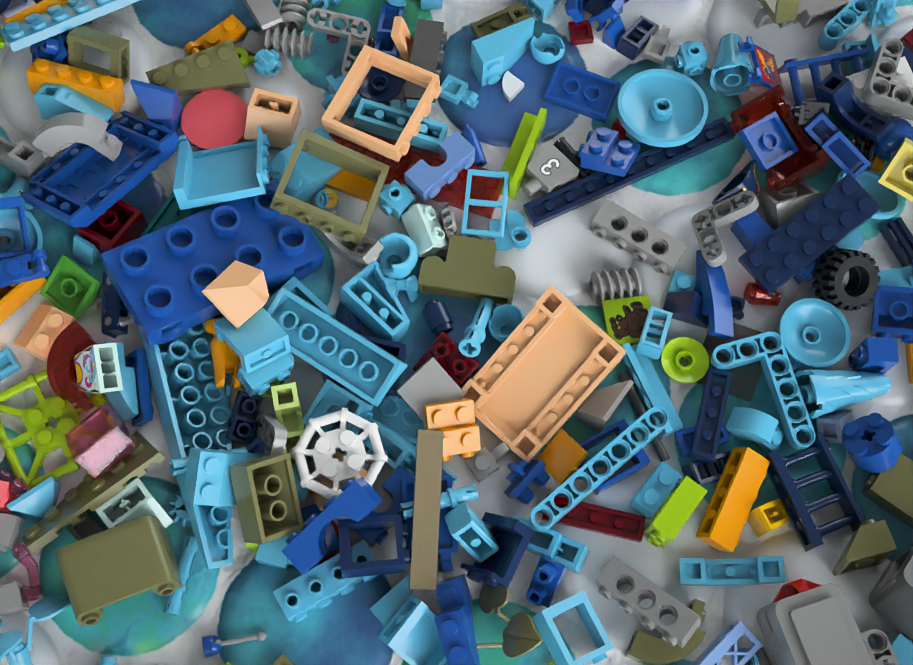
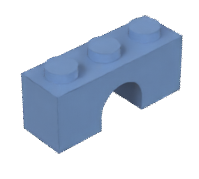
M457 130L439 144V155L445 160L444 164L433 167L421 159L404 173L405 184L423 202L428 198H434L440 192L441 187L446 183H452L457 178L459 172L470 168L475 162V148Z

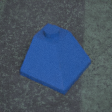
M131 79L130 84L147 119L171 129L177 134L181 124L183 108L176 90Z

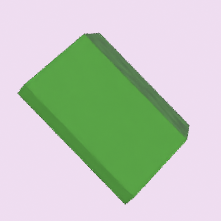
M63 254L39 294L55 307L78 320L96 301L101 282L66 254Z

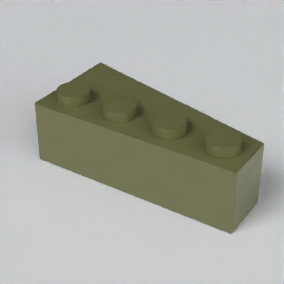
M232 40L145 72L150 84L176 90L178 96L217 89L232 90L233 88L251 87Z

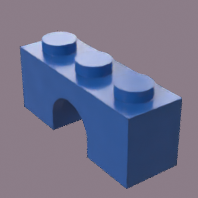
M399 466L383 484V490L393 500L391 507L384 512L372 511L366 517L401 514L402 521L400 479L413 477ZM390 527L357 530L354 532L362 539H365L373 548L376 543L381 545L390 534L387 531Z

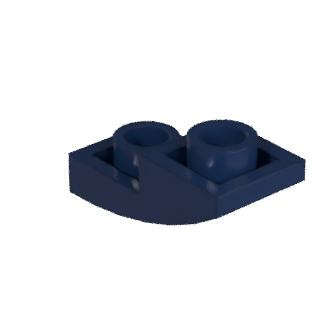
M238 390L230 416L227 439L247 445L252 443L258 425L256 418L263 401L262 397L256 395L250 397L247 392Z

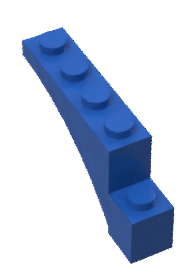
M465 574L441 580L436 584L435 590L441 612L434 617L447 663L448 665H481L473 624L472 596Z

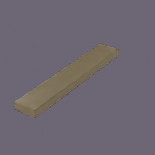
M417 430L409 589L436 590L444 431Z

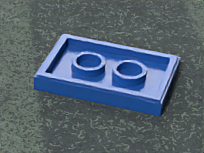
M558 60L542 100L605 123L621 83Z

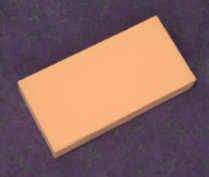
M402 16L394 17L391 38L403 61H410L414 40Z

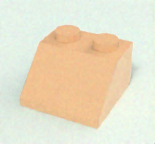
M40 304L13 345L50 365H54L60 361L82 326L73 316L60 309Z

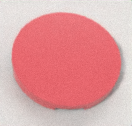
M223 89L203 91L190 99L184 107L181 115V127L189 143L201 150L243 142L248 108L245 102L233 92Z

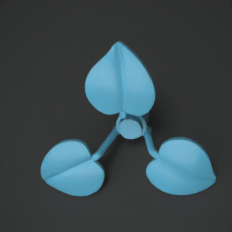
M64 595L48 596L37 601L28 609L31 616L28 617L26 643H23L22 634L18 631L1 633L0 661L6 655L9 665H33L29 650L33 649V622L35 620L44 621L52 618L71 606L69 597ZM0 619V627H1V626L3 625V621Z

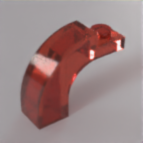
M75 320L53 342L47 358V376L52 390L58 397L63 400L67 399L75 409L80 407L88 412L95 405L83 391L79 390L77 380L74 377V370L76 369L74 358L78 353L91 345H97V343L85 328Z

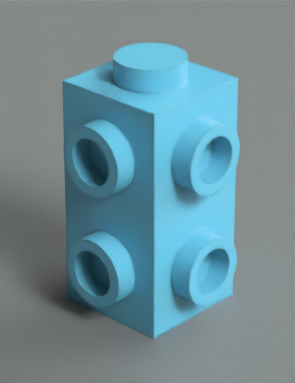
M289 352L248 374L240 365L237 379L250 397L256 393L262 395L271 388L270 384L277 380L283 382L292 375L294 357Z

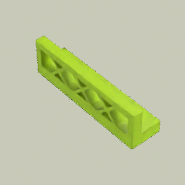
M540 108L537 116L527 112L524 113L501 172L510 173L507 196L509 198L516 199L525 177L526 167L531 162L545 127L547 109ZM498 178L494 192L503 195L504 178Z

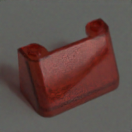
M780 85L773 87L732 111L730 114L731 121L729 122L731 130L736 134L776 111L799 151L764 171L767 176L765 180L771 189L775 188L777 191L824 172L830 159L824 149L817 152V144L813 145L798 125V122L790 112L791 106L789 103L786 104L781 98L785 95V92Z

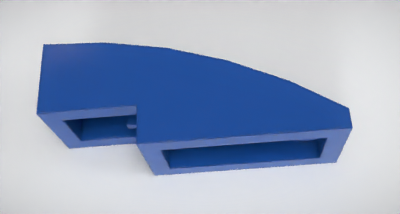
M382 4L374 49L398 58L399 51L391 38L394 17L402 16L403 18L404 6L397 7L390 4Z
M822 111L803 126L808 134L847 175L850 173L855 179L871 165Z

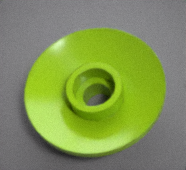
M678 337L668 342L662 350L661 366L665 374L673 381L691 384L699 381L706 374L709 368V355L705 347L697 340L689 337ZM679 360H685L687 366H681Z

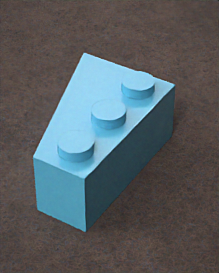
M377 260L370 263L341 287L340 301L379 339L398 342L407 334L410 320L398 298L394 296L390 289L389 282L383 276Z

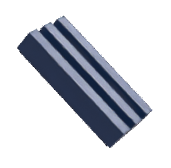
M899 217L895 221L892 220L886 225H881L879 231L902 267L911 264L913 260V235L902 218ZM889 229H891V231L893 232V234H894L895 237L897 238V242H896V240L894 239V237L892 236V234H891V232L889 231ZM901 248L904 249V251H905L906 254L908 255L909 259H907V257L905 256V254L903 253V251L901 250Z

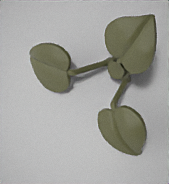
M484 584L479 595L481 610L486 614H491L495 611V614L507 622L508 626L503 631V642L477 644V649L503 648L506 656L517 658L540 645L543 639L527 613L518 612L510 619L501 612L500 608L504 607L508 602L509 587L497 585L496 588Z

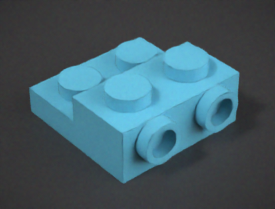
M327 379L301 422L308 425V420L311 417L314 419L340 411L342 408H348V411L370 422L373 416L371 412L373 406ZM341 421L320 428L326 433L340 428ZM347 422L346 429L360 435L358 434L360 428Z

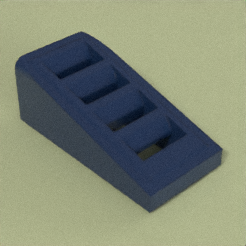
M641 15L619 38L616 51L631 60H635L647 45L651 34L654 35L657 32L659 25Z
M730 450L716 455L714 467L718 475H716L712 463L695 460L681 467L684 477L688 476L700 486L719 481L723 472L719 459H722L724 465H726L731 453ZM702 465L705 468L708 478H706Z

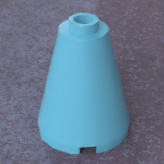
M735 33L726 34L720 39L709 78L712 89L717 93L718 90L722 91L726 96L740 95L747 92L751 83L748 82L746 73H755L748 53L739 51L737 42L743 43L741 36Z

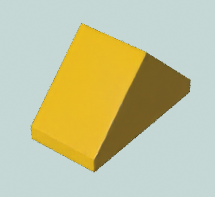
M780 498L761 505L748 514V521L758 538L791 521Z

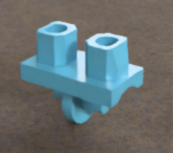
M874 0L868 12L869 20L867 26L873 29L877 25L888 26L890 23L895 22L898 17V12L895 10L897 0Z
M332 74L326 77L329 83L327 87L329 92L323 93L325 99L322 102V106L325 110H327L346 75L336 79ZM358 92L344 113L348 119L354 117V110L357 109L360 103L361 96Z

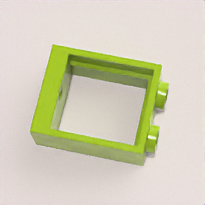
M686 476L675 487L644 530L643 534L647 536L646 540L655 547H666L674 540L708 491Z

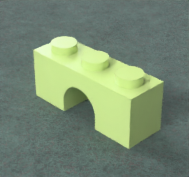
M296 382L272 386L271 392L277 419L287 429L284 453H289L291 463L296 464L291 451L303 434L305 424L301 422L303 420L299 390ZM305 456L306 462L311 461L310 456Z

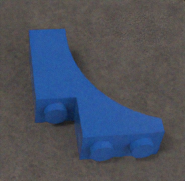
M756 210L735 220L730 228L746 251L774 231L765 223ZM834 246L830 250H836L838 246ZM821 257L793 277L797 284L805 280L810 282L815 279L812 277V274L816 272L817 268H815V265L821 262Z

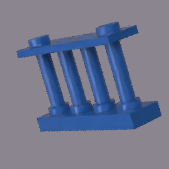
M855 46L843 53L798 61L797 58L784 61V64L777 69V73L788 72L795 100L794 108L787 112L788 122L797 120L794 119L796 105L801 106V100H804L797 70L810 69L816 101H822L816 88L822 82L819 66L831 64L832 71L843 76L840 62L852 60L854 72H861L864 70L861 58L871 52L870 47L861 49V46Z

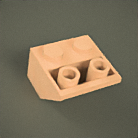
M255 88L247 109L244 141L257 140L258 126H261L263 134H268L270 147L284 150L290 146L302 113L299 99Z

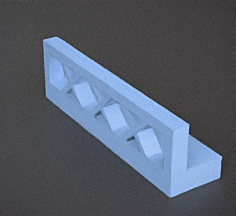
M732 621L691 665H719V659L723 655H732V665H744L763 644L741 621ZM744 634L753 645L746 652H737V640ZM737 655H743L739 660L737 659Z

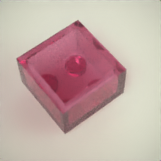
M106 403L64 435L75 461L94 478L108 471L112 464L129 454L132 448L136 446L125 422Z

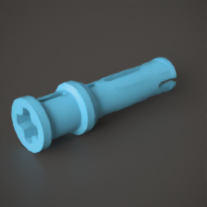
M490 298L480 300L471 325L466 327L464 339L459 343V351L467 357L478 356L481 350L480 344L486 338L485 328L495 306Z

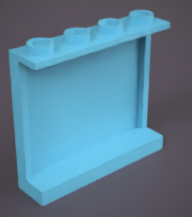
M258 126L257 140L192 152L189 140L179 142L173 191L180 210L266 194V184L270 183L268 171H270L268 159H270L268 149L270 148L268 134H263L261 126Z

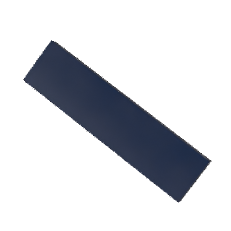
M712 367L708 368L689 458L714 464L733 372Z

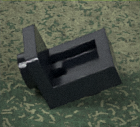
M801 100V106L796 105L794 119L799 120V126H803L820 111L828 118L830 102Z

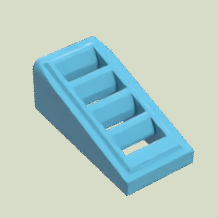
M653 306L649 307L636 348L637 354L655 360L659 359L672 319V312ZM654 317L665 321V323L652 320L651 318ZM649 326L661 329L662 331L650 328ZM646 335H649V336L658 338L659 340L654 339V338H651V337H648V336H646Z

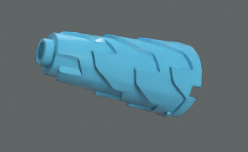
M806 369L795 373L796 380L798 379L797 383L810 419L845 409L850 405L872 400L874 397L887 394L891 388V380L883 372L869 373L849 370Z

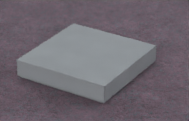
M433 357L427 360L395 390L423 423V405L460 400L465 395L463 390Z

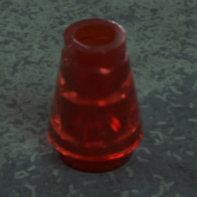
M755 281L754 283L749 282L746 285L743 299L748 301L749 304L777 307L781 301V293L775 291L769 296Z

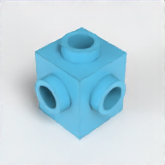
M701 41L686 42L679 46L677 55L674 58L675 65L679 73L687 77L700 75L709 61L708 51L704 49Z
M394 180L390 185L386 184L382 187L379 195V208L387 216L391 215L400 222L402 220L401 216L408 211L411 205L415 204V197L405 184H399Z

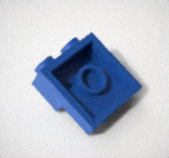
M597 127L594 132H588L586 144H581L579 147L580 167L625 177L640 151V144L618 139L619 131Z
M877 285L879 289L878 292H874L870 336H876V338H901V342L913 344V288Z

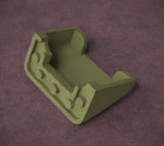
M152 515L136 518L65 545L56 551L57 564L75 618L81 626L96 624L103 617L102 608L150 589L161 596H168L173 594L175 590L183 588L170 534L159 519Z

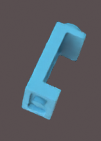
M263 307L237 329L226 317L214 321L217 339L219 341L225 340L240 357L242 369L247 374L291 352L288 334Z
M412 595L404 602L378 638L409 665H444L447 660L434 620L436 615L428 609L429 607Z

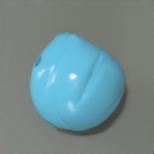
M391 232L386 236H382L379 242L384 248L379 253L377 261L382 274L386 277L397 279L407 277L414 269L418 260L415 242L408 236L397 232Z

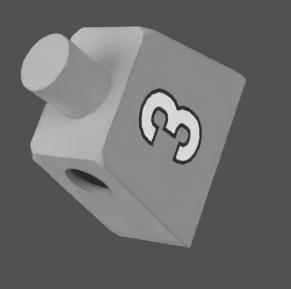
M548 141L527 165L525 177L528 181L522 185V189L530 197L537 191H540L545 196L574 183L577 180L579 169Z

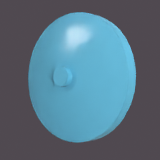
M650 69L635 74L623 84L619 91L616 111L623 128L638 141L656 147H675L693 140L701 132L708 116V102L700 86L686 75L667 69Z

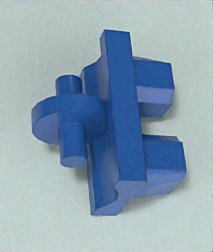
M59 33L55 38L49 37L42 40L41 49L35 48L32 51V63L36 58H41L69 66L67 63L68 47L64 46L66 34Z
M523 459L518 465L510 462L507 467L511 473L506 479L511 484L504 493L509 498H515L523 504H528L535 494L527 486L533 481L538 487H542L550 479V476L544 469L546 464L542 460L536 461L534 459L529 464Z
M543 554L529 585L526 599L537 606L543 605L549 608L566 566L552 561Z

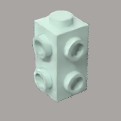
M421 203L411 205L401 218L405 230L417 246L418 257L436 256L448 247V243L432 205Z

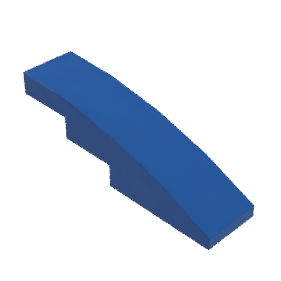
M697 250L696 292L702 296V315L709 316V335L729 340L734 338L733 312L722 265L718 267L709 266L702 256L701 250Z

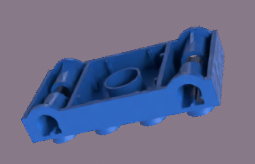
M277 179L266 184V194L219 203L101 254L103 270L149 347L155 344L159 345L170 342L181 336L189 328L221 314L202 291L235 260L263 270L268 291L285 284L293 276L300 281L308 277L316 269L322 267L325 252L307 224H303L296 218L280 214L281 212L269 208L279 185Z

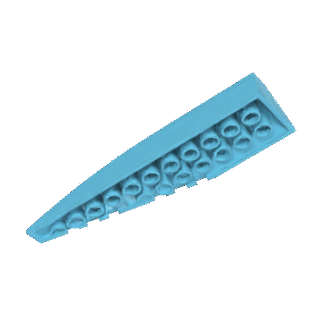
M206 321L189 328L181 336L170 342L159 345L155 344L151 347L147 345L140 333L143 349L146 350L147 366L171 459L189 457L190 448L232 449V440L226 438L231 416V386L229 385V376L231 374L225 373L224 388L215 387L210 342L214 335L205 331ZM187 473L176 475L182 498ZM183 500L206 569L232 565V507L193 505Z

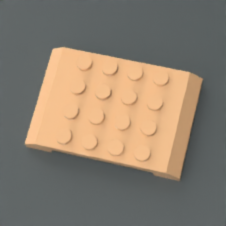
M550 285L523 321L473 378H470L462 387L465 395L461 399H473L475 416L521 459L529 463L606 378L627 351L555 287Z

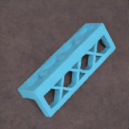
M629 342L623 344L622 347L627 353L621 361L630 379L634 382L633 385L646 411L658 406L668 413V423L662 432L658 434L660 439L683 430L684 426L649 357L636 353L638 343L630 346ZM650 416L653 425L658 426L662 424L659 417Z

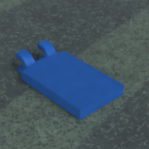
M451 475L442 476L441 493L446 492L447 488L452 487ZM414 478L400 479L401 503L413 501ZM450 506L440 509L438 540L439 572L453 571L451 553L458 552L457 541L450 534L444 518L447 513L454 509H451ZM412 517L403 519V523L407 522L408 538H404L405 548L409 547V555L411 552Z

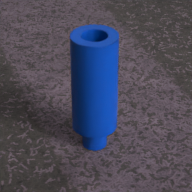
M464 124L461 126V135L475 148V162L471 168H482L487 164L476 130L471 129L469 124Z

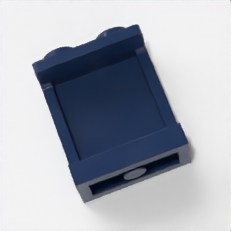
M485 512L482 521L491 527L499 550L483 562L478 563L475 560L473 566L461 563L460 568L466 571V577L474 582L480 583L482 580L484 584L496 588L497 585L508 588L534 531L517 519Z

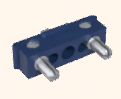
M104 271L101 302L97 303V310H101L102 334L115 339L119 335L128 334V325L135 322L131 316H128V310Z

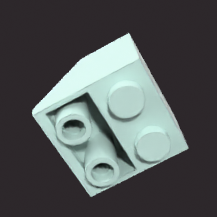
M138 477L128 484L125 489L95 510L109 529L146 515L157 517L165 528L174 523L145 483Z

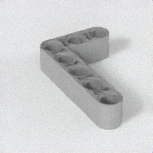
M889 37L874 54L862 91V99L870 106L913 121V88L893 81L903 52V44L898 38Z

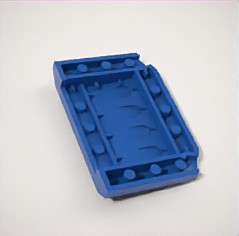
M128 111L120 112L122 117L113 121L109 119L107 122L109 124L106 132L116 136L123 143L120 154L114 162L91 146L83 143H73L30 179V189L27 193L22 192L21 196L26 203L74 228L88 227L174 154L179 138L176 132Z

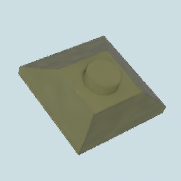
M870 519L859 524L860 527L852 535L832 571L834 576L880 565L897 550L885 520L875 522L874 519Z

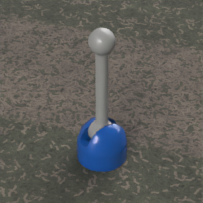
M260 630L254 635L221 641L215 635L203 636L204 656L208 658L217 655L221 651L222 646L256 639L263 641L266 639L267 634L265 631Z

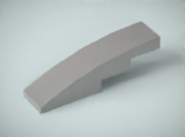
M799 0L796 20L778 23L781 29L800 22L804 29L834 18L849 2L848 0ZM764 8L758 10L753 21L757 29L774 23Z

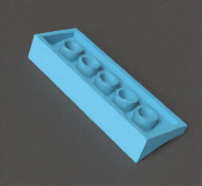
M283 287L267 310L272 318L288 334L290 351L374 406H379L391 386L408 366Z

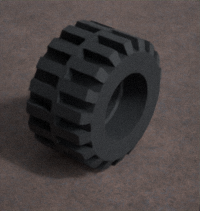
M836 248V250L828 251L827 255H822L820 258L821 262L816 263V272L812 274V277L815 278V281L812 282V287L816 288L814 293L817 297H820L819 299L829 302L836 308L847 311L860 310L861 306L866 307L869 304L868 300L874 299V292H878L879 286H877V283L880 282V276L877 273L880 270L878 266H874L876 264L874 258H870V255L867 253ZM847 271H849L848 283L846 287L843 288L844 275Z

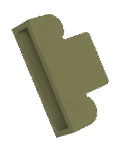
M451 235L445 262L435 255L428 256L422 261L418 280V292L476 301L490 298L496 304H512L516 275L507 266L493 269L497 246L495 241L481 239L473 235L467 237Z

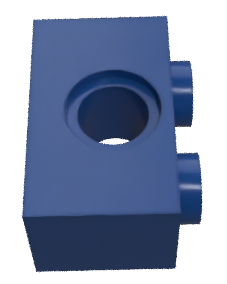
M866 338L849 354V367L852 368V371L883 372L885 374L899 362L897 338Z

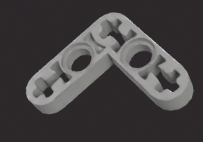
M321 8L311 9L307 13V25L311 30L348 39L341 68V76H347L351 61L355 62L358 57L353 56L349 50L352 46H359L362 49L364 45H368L370 36L369 22L363 18ZM316 15H319L320 20H322L318 21V24H314L312 19ZM327 17H330L329 27H325L326 22L324 21L327 20ZM337 19L342 20L345 27L341 30H336L332 26L333 21ZM349 22H351V30L350 32H347ZM359 25H362L363 30H365L362 34H357Z
M742 191L698 212L692 218V226L702 256L709 266L718 267L727 259V253L718 228L738 220L758 208L759 201L753 191ZM730 209L728 214L720 216L722 211ZM704 221L707 226L706 228L702 227V222ZM714 235L711 241L704 242L706 237ZM711 250H716V256H713Z
M260 412L256 418L258 425L255 433L266 445L263 457L284 453L287 441L286 427L273 414Z

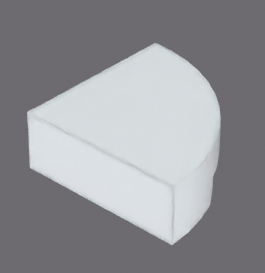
M509 71L504 74L502 89L505 98L511 102L524 88L525 83Z

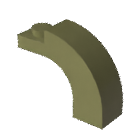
M694 599L690 601L688 608L700 615L701 626L706 616V611L703 610L705 602ZM697 628L682 649L677 644L673 647L661 638H656L637 630L633 633L625 657L647 665L669 664L691 654L703 640L706 631Z

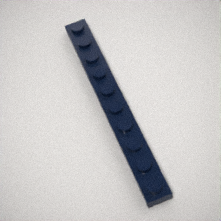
M722 117L704 125L701 132L693 140L683 145L654 147L638 154L625 177L599 171L524 204L523 210L534 228L733 140L736 134L726 118Z

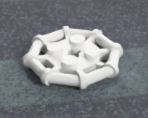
M342 408L340 411L314 419L311 417L299 441L291 451L296 461L302 488L306 487L327 499H330L332 496L337 498L342 493V490H339L340 483L351 478L356 480L361 478L359 474L366 461L373 462L364 478L372 487L384 463L388 462V456L385 455L377 423L365 420L348 411V408ZM341 421L340 428L325 433L320 428ZM347 422L363 429L364 432L357 435L347 430ZM316 431L320 438L316 441L314 449H306ZM368 437L370 438L374 455L366 454L363 441ZM338 449H341L342 452H347V455L343 456L344 461L339 462L337 458L333 459V455L336 454ZM305 456H310L314 459L317 470L312 474L309 473ZM320 476L333 481V488L331 489L317 482L316 479Z

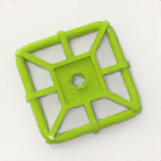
M75 355L35 375L31 373L26 376L27 379L0 392V403L32 387L39 403L25 410L0 405V413L22 418L28 430L18 437L9 440L0 421V442L18 483L25 491L31 490L51 476L58 479L71 471L74 473L79 471L81 466L111 451L122 441L119 427L106 403L107 397L105 393L90 392L92 397L77 406L74 405L70 393L76 380L74 377V370L76 369ZM70 368L62 390L46 399L39 383ZM97 406L110 433L85 428L79 415ZM53 417L60 420L56 423V428L48 426L49 420ZM84 435L106 441L76 458L69 446L70 442ZM32 440L37 449V454L30 472L26 476L14 449ZM62 448L67 458V463L38 478L46 455Z

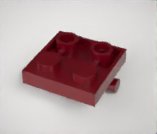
M441 332L412 370L416 372L427 360L433 357L461 388L471 374L475 375L478 372L480 363L474 357L463 355L459 351V344L445 332Z

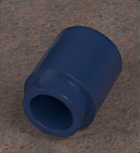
M432 300L425 305L422 313L432 333H435L438 337L441 332L449 334L454 330L452 325L454 322L443 301Z

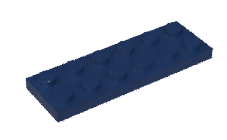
M849 173L739 257L738 261L770 296L881 210V206Z

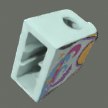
M116 343L91 345L75 355L76 369L74 370V377L78 380L80 391L106 393L123 390Z

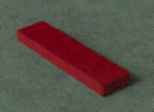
M558 496L554 499L555 505L559 508H564L568 505V501L564 497ZM580 502L557 523L640 543L646 517ZM543 513L542 520L549 521L548 516Z

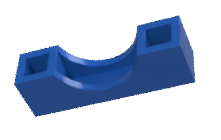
M363 477L355 481L352 478L340 488L342 493L337 498L332 496L322 505L324 508L322 513L318 516L316 513L304 522L306 528L301 533L296 531L285 541L288 545L282 550V553L302 575L311 570L329 553L325 542V535L328 525L334 518L346 517L359 522L383 501Z

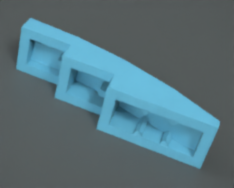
M371 419V423L376 422L379 426L380 439L385 455L388 456L387 463L395 470L400 466L414 478L416 446L380 422ZM368 437L363 443L373 451L370 438ZM442 465V476L451 475L453 486L458 477Z

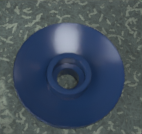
M372 66L358 90L365 99L377 103H386L393 100L400 93L402 78Z

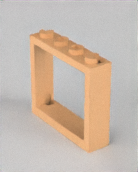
M364 45L321 118L324 130L399 162L402 155L405 156L407 154L412 137H416L419 133L423 117L426 118L429 115L433 99H437L441 93L442 87L440 86L439 75ZM372 66L426 88L395 146L340 123L341 118Z

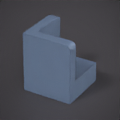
M838 410L816 418L818 434L821 433L823 438L830 443H843V428L846 424L853 422L852 410Z

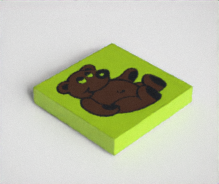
M649 295L603 300L601 302L606 333L620 346L628 342L630 346L639 342L645 319L651 306Z

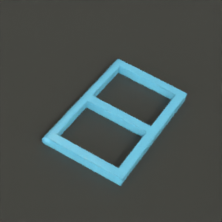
M468 169L461 235L504 238L509 172ZM472 175L504 178L502 202L470 199ZM469 205L502 208L500 231L467 229Z

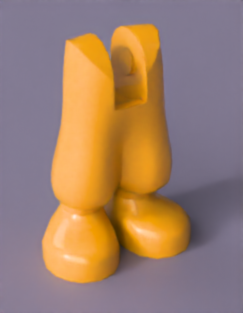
M221 318L208 320L205 322V331L214 335L210 342L215 387L224 388L225 373L232 374V387L236 389L241 388L242 384L237 379V373L241 365L240 357L225 340L219 341L216 337L214 321Z

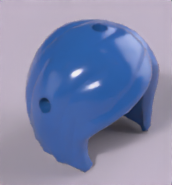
M898 117L890 118L894 123V128L879 143L875 142L876 156L881 160L889 162L905 137L913 141V127L905 119Z

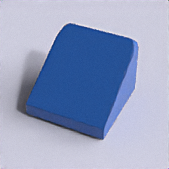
M620 16L606 26L602 37V42L614 50L617 47L619 38L626 32Z

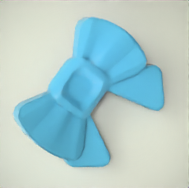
M412 274L407 279L396 280L387 277L389 287L394 296L397 297L399 291L403 290L407 291L410 302H414L419 296L416 293L418 290V279L415 274Z

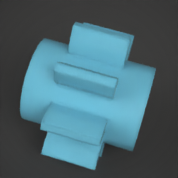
M273 48L270 51L261 49L254 57L255 71L262 77L265 74L267 76L276 75L281 69L280 55Z

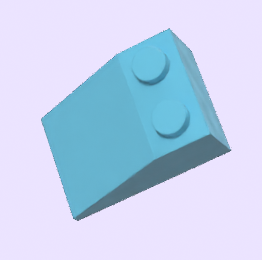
M533 17L472 41L470 66L481 87L487 84H495L502 79L504 74L510 70L530 47L535 23Z
M322 127L313 131V133L335 142ZM296 142L280 151L269 162L270 171L268 173L274 179H277L279 183ZM301 151L285 191L289 196L307 202L342 168Z
M190 448L183 500L193 505L237 506L229 466L249 459L263 457V454Z

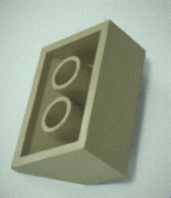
M289 453L249 459L229 466L245 543L264 544L304 529Z

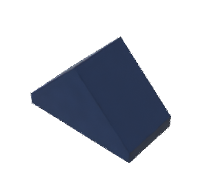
M696 291L666 294L663 310L672 312V319L708 328L709 316L702 315V296Z

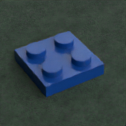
M776 111L738 133L753 160L756 161L761 173L799 151Z

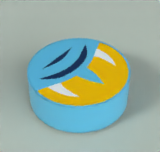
M325 188L316 194L315 201L318 208L337 209L339 198L334 190Z

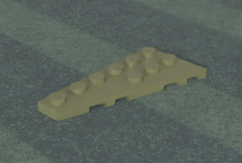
M138 431L128 435L122 441V445L114 452L107 454L103 459V463L96 469L89 471L84 476L83 481L76 488H71L57 506L49 508L42 520L26 530L21 538L25 546L33 554L57 538L65 525H75L81 520L80 515L88 509L93 512L125 489L129 479L136 476L138 478L142 477L147 473L145 469L154 461L160 464L166 458Z

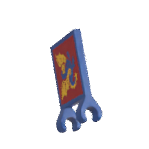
M751 36L746 37V42H737L739 51L751 53L755 67V73H746L748 82L751 84H761L779 95L785 94L780 74L777 73L778 67L774 55L754 44Z

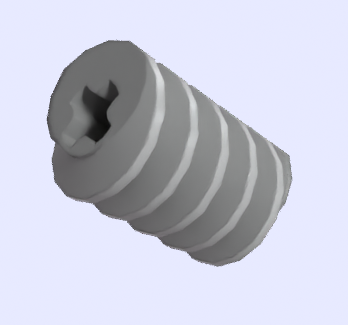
M283 0L279 11L283 22L278 23L280 27L284 29L287 26L289 32H292L294 28L297 29V32H301L303 30L302 26L306 24L307 10L310 8L309 3L311 0Z
M277 24L274 30L271 27L267 28L264 42L265 49L270 51L273 48L278 54L283 52L285 56L291 53L294 58H297L300 54L301 59L305 60L308 56L310 57L313 51L314 32H311L309 37H306V31L302 30L300 36H298L296 28L289 34L287 26L284 27L283 32H280V25Z
M633 266L628 271L626 268H620L619 272L616 269H611L610 273L607 270H602L600 275L597 271L591 273L589 289L593 302L595 301L596 294H599L602 301L605 298V293H608L610 299L614 298L615 292L618 293L619 298H623L624 291H627L629 297H632L633 290H636L638 296L642 293L641 279L637 269Z

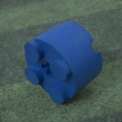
M871 413L844 426L843 444L858 469L869 470L870 473H881L889 470L898 462L897 457L902 453V444L892 424L882 417L881 414Z

